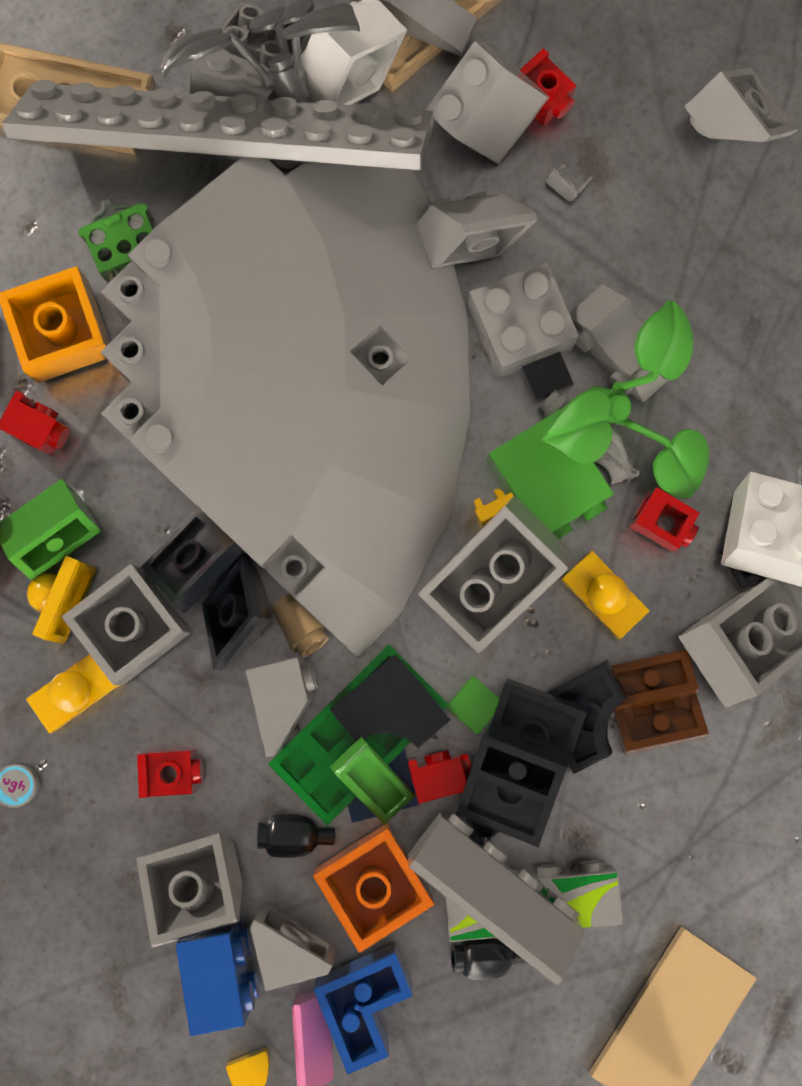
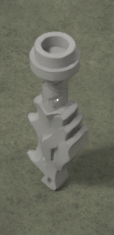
M555 389L539 407L545 412L543 416L548 417L559 409L561 411L568 404L566 400L569 396L565 393L561 394ZM612 429L613 436L609 448L595 462L604 467L609 473V484L625 480L629 483L632 479L639 477L640 471L629 464L628 455L623 446L621 436Z

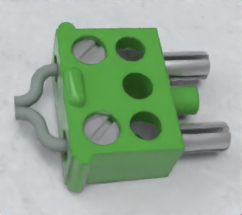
M111 198L101 202L102 208L98 213L94 214L91 224L79 229V236L88 245L99 274L105 280L109 279L111 282L131 262L128 254L153 230L150 221L152 214L146 204L140 203L135 206H131L128 203L115 204ZM108 206L114 210L126 209L99 220L107 213ZM131 248L128 253L123 254L124 249ZM112 255L110 260L104 262L106 256Z

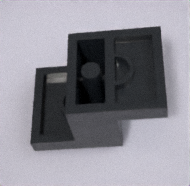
M508 678L504 684L492 722L480 741L456 815L539 848L589 708Z

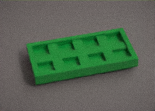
M390 644L268 763L275 773L327 826L357 797L329 767L356 742L330 711L332 707L395 654L442 710L449 705ZM391 733L374 734L364 739L388 765L411 743L405 737Z

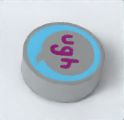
M17 763L8 765L0 770L1 804L7 807H20L28 804L36 797L40 781L38 774L32 767Z

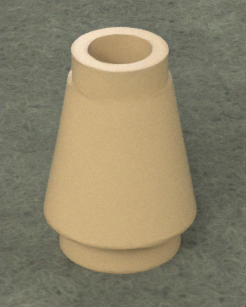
M291 594L281 597L272 605L271 610L274 612L292 652H298L302 658H305L316 652L328 641L329 637L324 632L326 627L295 600Z

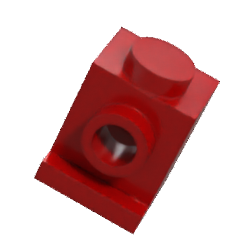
M544 48L520 69L522 73L550 97L535 116L543 126L554 116L557 119L562 118L571 109L575 102L573 95L577 86L548 58L549 53Z
M17 390L0 419L1 431L51 457L56 449L60 450L65 445L70 434V428L56 420L59 415L58 412L39 402L35 403Z
M656 487L646 495L628 528L634 532L641 533L673 552L680 549L681 546L687 548L693 541L699 530V526L694 523L700 512ZM660 517H666L670 521L671 527L669 531H665L658 526Z
M196 749L150 751L137 754L139 798L193 794L198 791L197 784H203L202 758H196ZM166 766L174 767L177 772V777L173 782H169L163 777V770Z
M449 749L424 755L426 763L418 765L416 757L407 759L419 804L463 793L467 783L466 780H468L471 771V764L467 753L450 756Z

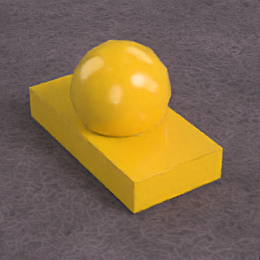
M590 551L560 579L617 640H620L650 612L632 593L625 581L618 575H615L593 551Z
M65 556L58 575L44 573L30 582L26 594L29 604L41 613L32 635L51 642L66 643L71 629L62 616L85 599L97 567Z
M89 654L66 671L57 674L48 684L26 698V700L50 734L60 729L120 685H113Z

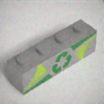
M584 860L579 862L580 868L564 870L562 864H543L537 866V872L530 873L544 885L540 892L553 903L560 897L579 912L576 921L583 929L624 925L618 871L611 865H605V860ZM511 868L519 875V868ZM444 896L450 942L496 938Z

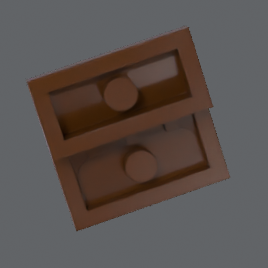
M687 650L611 666L628 695V698L613 711L624 755L707 737L709 732L696 694L699 686Z

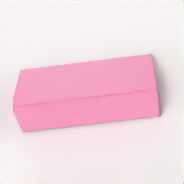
M300 993L294 998L292 1005L297 1086H325L334 1077L331 1033L315 993Z

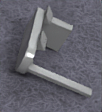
M563 163L558 169L555 168L551 172L546 183L566 200L573 201L594 177L590 176L576 191L573 182L570 180L566 182L560 177L566 167Z

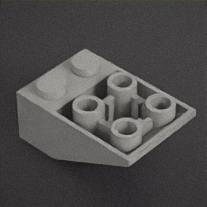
M240 1L221 29L223 33L234 32L266 72H268L270 69L268 62L282 54L276 29L252 33L249 26L250 22L266 11L256 5ZM294 23L285 25V26H284V29L287 28L288 26L294 24ZM311 35L300 37L301 55L306 50ZM286 39L289 53L293 56L292 39ZM231 43L215 53L198 58L191 67L190 94L208 91L215 96L234 97L240 94H249L256 99H277L273 86L264 87L259 74Z

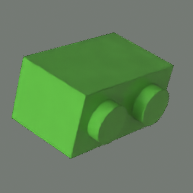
M62 478L0 522V544L8 560L29 579L33 580L97 535L101 530L85 502Z

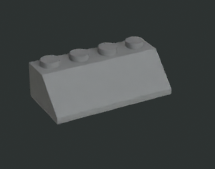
M440 812L408 853L409 868L558 986L563 980L584 934L583 928L576 921L579 912L560 897L553 903L540 892L544 885L525 869H522L518 875L505 863L509 857L493 843L487 841L483 847L470 835L474 829L458 815L453 813L448 819Z

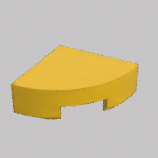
M268 1046L227 1062L225 1068L232 1086H265L270 1067Z

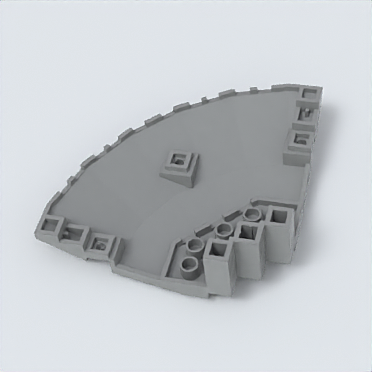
M357 101V102H355V103L352 104V105L357 106V105H359L360 103ZM242 157L158 224L128 254L131 262L101 291L105 299L127 325L101 353L130 383L101 414L357 658H360L402 614L451 516L471 415L467 312L454 265L431 268L417 222L428 210V205L432 202L413 170L294 161L290 165H284L280 162L281 159ZM378 352L385 353L389 358L383 365H378L372 360L373 356ZM291 561L302 563L303 570L298 576H290L287 572V566Z

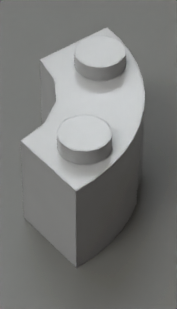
M602 284L569 312L579 335L575 344L582 351H589L610 375L609 381L612 386L615 382L623 383L646 376L650 372L643 370L636 360L635 340L644 322L634 310L627 297ZM658 375L654 382L627 389L624 393L626 395L630 393L643 403L668 380Z

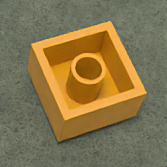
M77 266L0 292V305L22 370L35 382L40 383L106 359L101 351L110 343L90 282Z

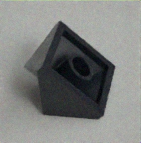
M245 551L228 567L202 603L213 670L222 671L254 643L272 620L265 587L251 557Z

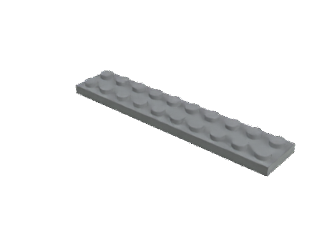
M40 80L31 84L4 119L2 125L5 136L9 139L421 170L433 130V111L421 110L415 106H404L397 109L383 108L373 103H362L357 106L340 105L332 100H321L316 103H297L295 99L290 97L262 100L256 99L249 94L228 97L215 96L208 91L186 94L174 93L173 90L167 88L144 91L134 90L131 86L102 88L95 87L91 83L60 85L55 84L51 80Z

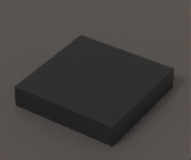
M197 507L141 568L167 598L185 613L244 550Z

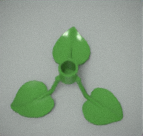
M667 300L641 326L635 340L634 350L639 366L643 370L650 371L646 376L623 383L615 382L612 389L594 386L580 393L556 415L541 437L542 441L560 451L570 460L589 464L601 458L609 448L613 436L610 423L624 425L661 443L665 447L653 462L654 477L660 488L669 495L681 499L694 496L696 490L700 488L709 463V447L704 436L695 430L682 429L670 441L667 437L628 419L627 417L631 412V401L624 393L627 389L654 382L658 375L667 380H675L687 368L692 356L694 343L690 322L681 307L676 302Z

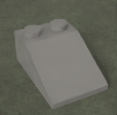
M765 577L678 636L725 708L760 695L802 660V592L797 585Z

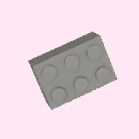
M514 495L428 581L418 595L480 654L569 569L576 555Z

